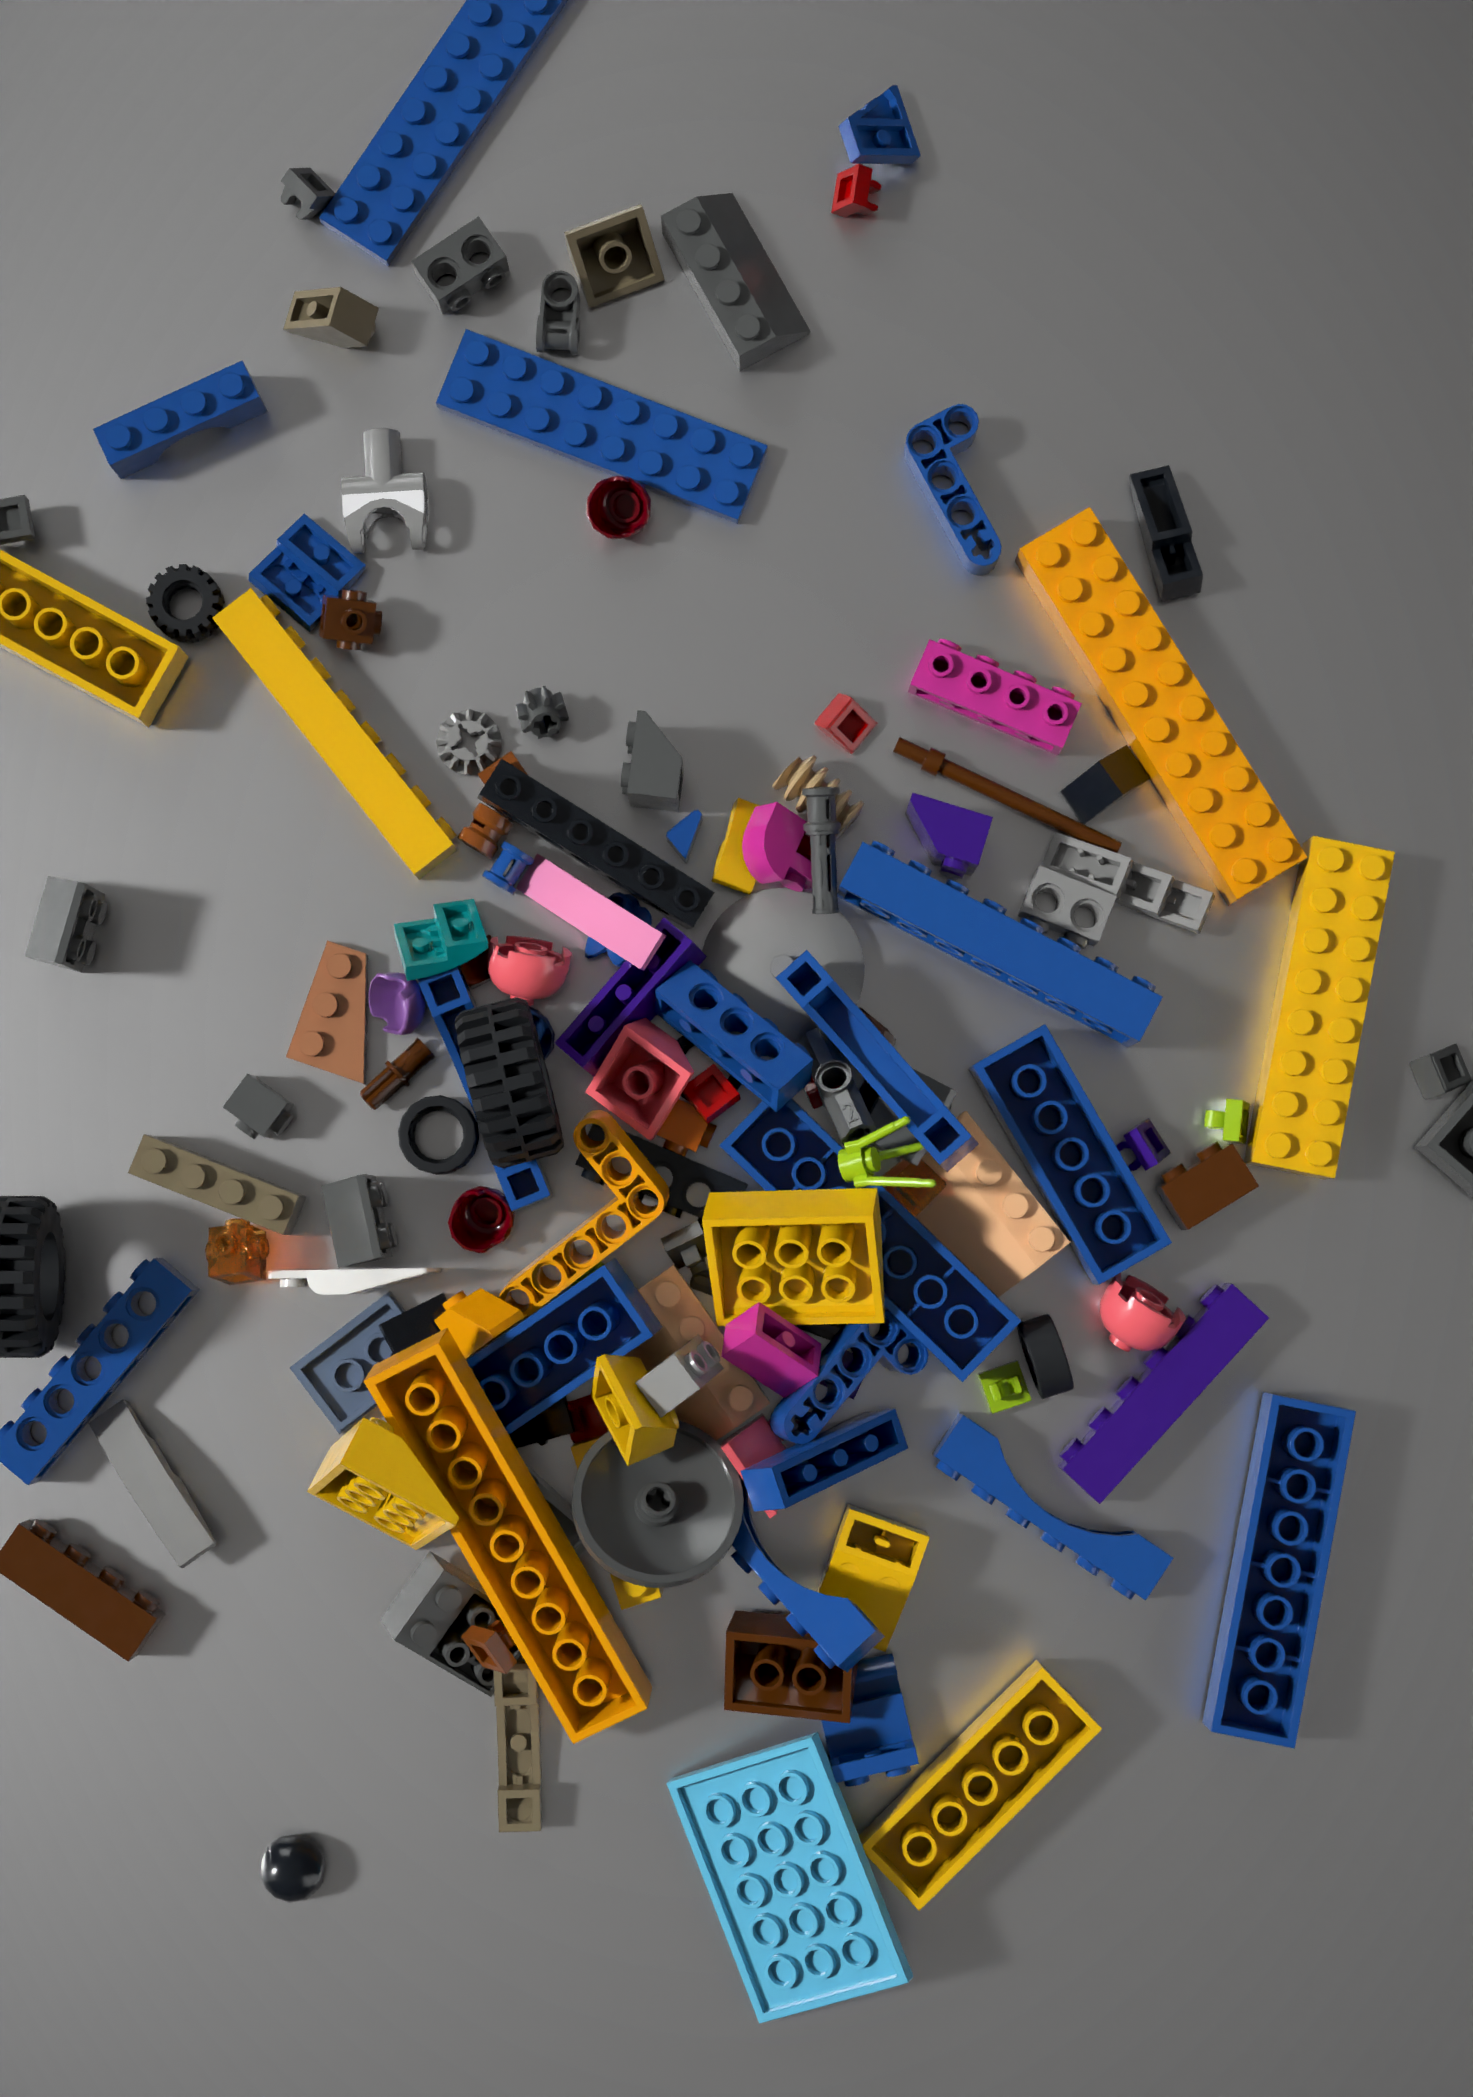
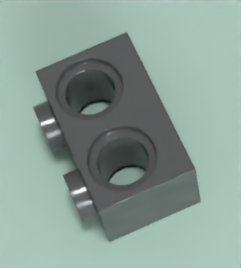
M479 216L411 261L416 277L442 314L451 309L452 311H457L471 301L473 294L484 287L489 289L496 286L505 278V273L509 271L505 253ZM477 252H485L490 255L488 260L481 264H475L470 261V258ZM451 274L456 277L455 281L449 286L436 284L438 278L442 275Z

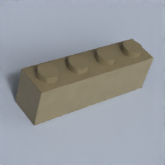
M146 1134L142 1137L128 1171L131 1175L282 1235L292 1234L307 1197L156 1136Z

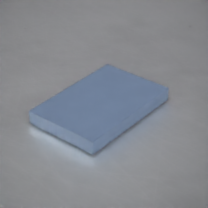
M391 1291L290 1367L291 1371L339 1434L343 1433L377 1406L364 1383V1379L373 1365L389 1358L392 1353L379 1325L405 1312V1309Z

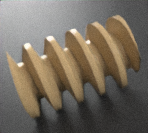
M815 755L805 760L798 757L772 785L775 790L788 786L784 794L786 801L800 797L795 807L798 813L807 810L806 796L802 795V788L838 787L841 781L839 778H836L826 783L824 779L829 770L827 767L814 772L812 768L817 759ZM850 789L836 795L837 821L841 822V829H839L838 834H835V841L858 818L864 805L862 801L851 806L848 804L852 794Z

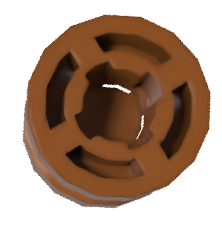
M479 803L472 813L473 821L469 826L463 827L457 838L473 850L492 859L498 850L497 843L501 836L508 835L514 824L498 812Z

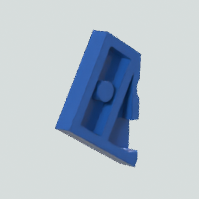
M897 85L889 87L877 98L875 97L838 126L851 164H912L921 156Z

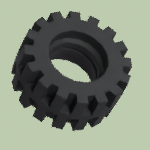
M179 564V568L176 569L173 566L165 568L167 573L164 575L159 572L154 577L157 580L154 585L150 583L148 588L150 597H146V604L149 607L148 613L155 625L171 639L174 638L178 642L186 643V640H190L192 643L199 642L200 637L208 638L211 636L210 631L213 628L218 629L219 627L212 617L223 610V604H225L224 596L214 579L199 567L193 565L191 568L187 564ZM192 588L197 590L202 597L200 611L194 617L187 620L174 617L170 611L172 596L181 589Z

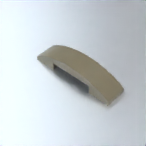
M520 1661L507 1674L493 1670L494 1703L497 1715L499 1833L541 1831L542 1829L541 1733L538 1682L527 1663Z

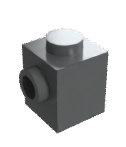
M247 1073L223 1108L238 1118L235 1124L237 1128L253 1139H256L259 1134L270 1138L273 1133L280 1135L293 1118L289 1111L294 1104L257 1077Z

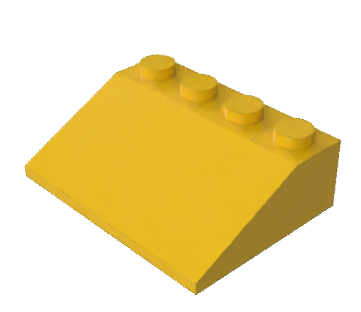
M877 1188L709 1192L702 1224L717 1326H726V1324L758 1302L793 1325L873 1324L885 1322L882 1232Z
M363 1417L329 1448L307 1492L418 1550L455 1527L459 1516L403 1438L393 1433L394 1428L381 1419L371 1417L368 1420Z

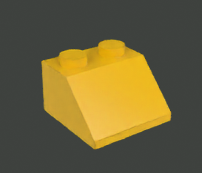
M604 1354L596 1359L591 1397L627 1466L672 1448L677 1429H679V1421L674 1409L661 1418L635 1384L651 1370L646 1371L639 1357Z

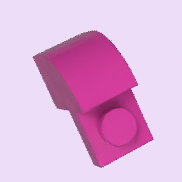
M778 802L754 808L743 835L742 851L744 861L751 875L759 883L766 884L780 881L786 888L801 892L804 889L812 888L811 861L796 852L805 833L803 824L807 821Z

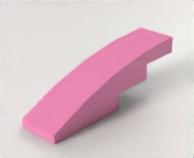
M537 853L534 863L528 867L516 889L644 971L666 935Z

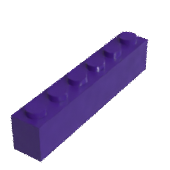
M1224 1283L1222 1287L1218 1284L1212 1286L1200 1300V1303L1204 1305L1193 1318L1189 1314L1185 1316V1322L1166 1348L1162 1347L1158 1350H1153L1146 1358L1144 1364L1148 1368L1138 1379L1133 1376L1128 1378L1116 1392V1395L1119 1397L1117 1402L1109 1410L1105 1406L1102 1407L1088 1422L1091 1430L1081 1441L1077 1437L1074 1438L1060 1453L1059 1456L1063 1461L1058 1467L1097 1503L1101 1504L1269 1319L1263 1311L1232 1283Z

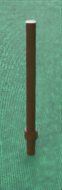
M901 737L898 739L893 752L922 765L921 770L933 776L939 773L1077 840L1118 853L1122 842L945 759V753L932 747L929 751Z

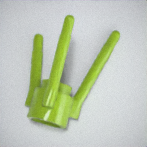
M904 1116L858 1140L845 1142V1149H841L838 1152V1166L845 1182H854L855 1188L865 1186L935 1187L936 1181L934 1179L873 1176L874 1172L880 1171L882 1160L924 1149L920 1142L879 1152L874 1146H867L908 1125L911 1121L910 1117Z

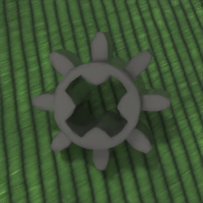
M546 686L525 691L524 704L520 703L515 706L522 731L526 733L531 730L534 735L538 736V739L560 733L561 721L569 720L562 693L558 692L553 695Z

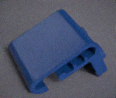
M888 1653L860 1660L857 1668L850 1723L821 1720L836 1783L844 1781L847 1787L864 1784L870 1781L869 1775L886 1772L887 1777L900 1776L911 1771L910 1766L919 1764L893 1654Z

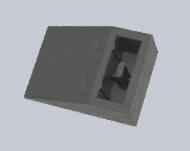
M430 1551L384 1614L381 1621L396 1642L492 1697L494 1694L493 1670L482 1667L461 1636L471 1625L487 1629L496 1620H499L504 1627L505 1625L479 1582ZM516 1644L509 1648L514 1658L518 1660L521 1653Z

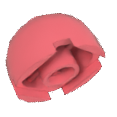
M498 936L492 937L489 943L487 970L491 981L501 992L509 994L510 999L518 997L527 1000L529 1006H532L535 999L548 998L557 993L563 985L570 968L572 952L562 947V953L560 954L551 951L552 942L522 936H507L505 944H498Z
M1121 1273L1114 1276L1100 1301L1099 1313L1104 1327L1111 1333L1108 1337L1109 1340L1126 1352H1129L1132 1348L1140 1351H1153L1164 1347L1177 1334L1186 1317L1179 1307L1173 1313L1165 1306L1169 1298L1162 1292L1131 1275H1128L1126 1280L1122 1281Z

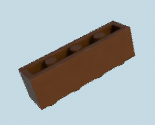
M29 1519L19 1523L0 1550V1574L129 1662L136 1657L166 1614L158 1608L160 1605L159 1601L147 1592L139 1590L136 1593L123 1584L125 1578L112 1568L106 1566L103 1569L99 1568L89 1561L91 1555L79 1545L74 1543L66 1545L55 1537L57 1531L44 1521L36 1519L33 1522Z

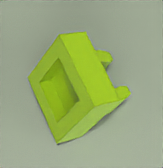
M1226 1099L1225 1112L1206 1110L1204 1127L1223 1130V1141L1246 1144L1250 1103L1244 1100Z
M1017 1360L977 1373L992 1414L1032 1401Z

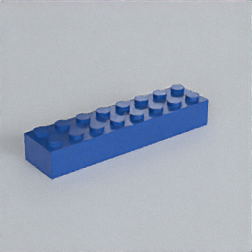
M873 841L871 846L862 842L839 886L838 898L1127 1048L1141 1041L1163 998L1154 992L1156 989L1154 984L1138 976H1133L1132 980H1129L1116 973L1119 967L1114 963L1098 956L1093 961L1079 954L1081 947L1062 937H1059L1056 942L1042 934L1044 928L1026 918H1021L1020 922L1015 921L1005 915L1007 909L1000 904L986 898L981 903L967 896L970 890L953 880L947 879L944 884L930 877L932 870L921 863L910 860L907 865L893 857L895 851L880 842Z
M793 1098L777 1112L762 1101L719 1145L765 1191L855 1188L854 1182H845L839 1170L838 1152L845 1148ZM884 1186L861 1187L878 1189L885 1308L963 1382L1022 1320Z
M1263 1392L1202 1721L1211 1732L1295 1749L1356 1415L1354 1410Z

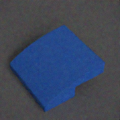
M304 513L277 539L276 548L249 573L248 581L262 593L267 594L275 604L307 631L311 632L321 620L323 594L342 597V589L349 590L363 573L366 565Z

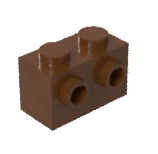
M1217 1141L1196 1154L1200 1161L1188 1168H1185L1183 1163L1161 1175L1164 1183L1155 1187L1181 1230L1191 1229L1259 1187L1233 1143L1221 1147Z

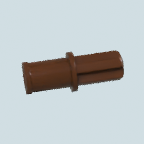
M416 1038L415 1042L393 1062H385L387 1067L360 1091L361 1098L370 1108L378 1109L403 1085L408 1087L410 1085L408 1081L435 1058L434 1054L419 1038Z

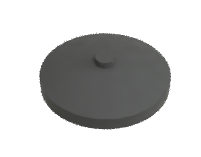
M678 1420L679 1429H677L672 1448L627 1466L611 1433L608 1431L588 1450L575 1477L571 1500L572 1515L582 1544L592 1558L606 1571L634 1585L668 1588L683 1585L700 1578L712 1570L725 1557L741 1525L744 1500L741 1480L737 1470L716 1440L701 1429Z

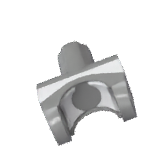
M375 428L365 431L363 433L365 476L342 477L341 480L342 510L352 553H365V539H368L369 530L375 522L385 517L398 518L403 521L410 531L412 550H424L429 517L425 473L402 474L400 432L398 430Z

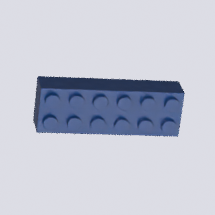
M1046 1024L968 1068L1062 1232L1070 1241V1246L1092 1284H1102L1172 1243Z
M613 1258L466 1361L509 1435L594 1377L597 1357L604 1354L624 1356L655 1335L663 1326L617 1259Z

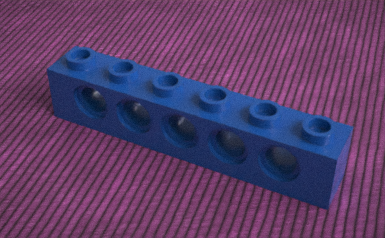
M153 1258L151 1262L145 1259L133 1271L130 1279L134 1282L124 1294L118 1291L103 1308V1311L107 1313L97 1326L92 1323L79 1335L76 1340L79 1347L70 1358L63 1356L52 1367L48 1374L52 1379L43 1390L35 1389L21 1405L25 1411L15 1423L12 1420L8 1421L0 1429V1462L25 1484L31 1485L41 1480L199 1292L200 1289L164 1258ZM146 1291L151 1293L156 1300V1307L150 1315L142 1313L138 1306L140 1296ZM117 1324L123 1325L129 1334L128 1341L123 1347L115 1345L111 1338L112 1330ZM90 1356L97 1358L101 1364V1373L96 1379L88 1377L84 1370L85 1362ZM62 1389L69 1390L74 1397V1405L68 1412L61 1409L57 1402L58 1394ZM35 1421L42 1423L46 1428L47 1435L42 1444L35 1442L30 1434L31 1426Z

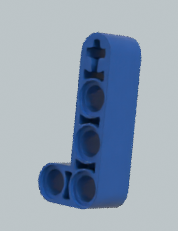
M957 404L911 428L906 437L904 457L962 565L969 573L983 576L994 570L1000 557L1002 546L999 537L954 457L972 445L979 424L977 413L973 408L965 404ZM955 421H961L968 426L969 432L964 435H956L949 429L948 425ZM918 440H926L931 443L934 450L927 454H920L913 448L912 444ZM938 475H945L952 480L953 486L945 490L939 489L933 484L932 479ZM957 510H964L971 515L973 521L967 525H959L952 519L951 514ZM978 531L976 539L974 540L972 536ZM976 544L981 551L989 550L987 559H984L982 555H973Z
M885 1310V1322L880 1323L879 1331L874 1337L869 1333V1324H844L821 1352L819 1376L787 1397H783L774 1408L770 1417L772 1431L779 1438L796 1444L809 1443L818 1435L877 1362H880L891 1371L913 1375L919 1373L926 1366L929 1355L927 1347L889 1310ZM906 1344L909 1351L908 1358L903 1364H900L898 1351ZM851 1348L854 1355L851 1366L845 1369L842 1357L845 1351ZM824 1380L827 1384V1393L822 1400L818 1401L815 1395L816 1387ZM809 1407L813 1408L812 1412H808ZM794 1415L796 1416L795 1422L798 1424L796 1430H793L794 1424L791 1421Z

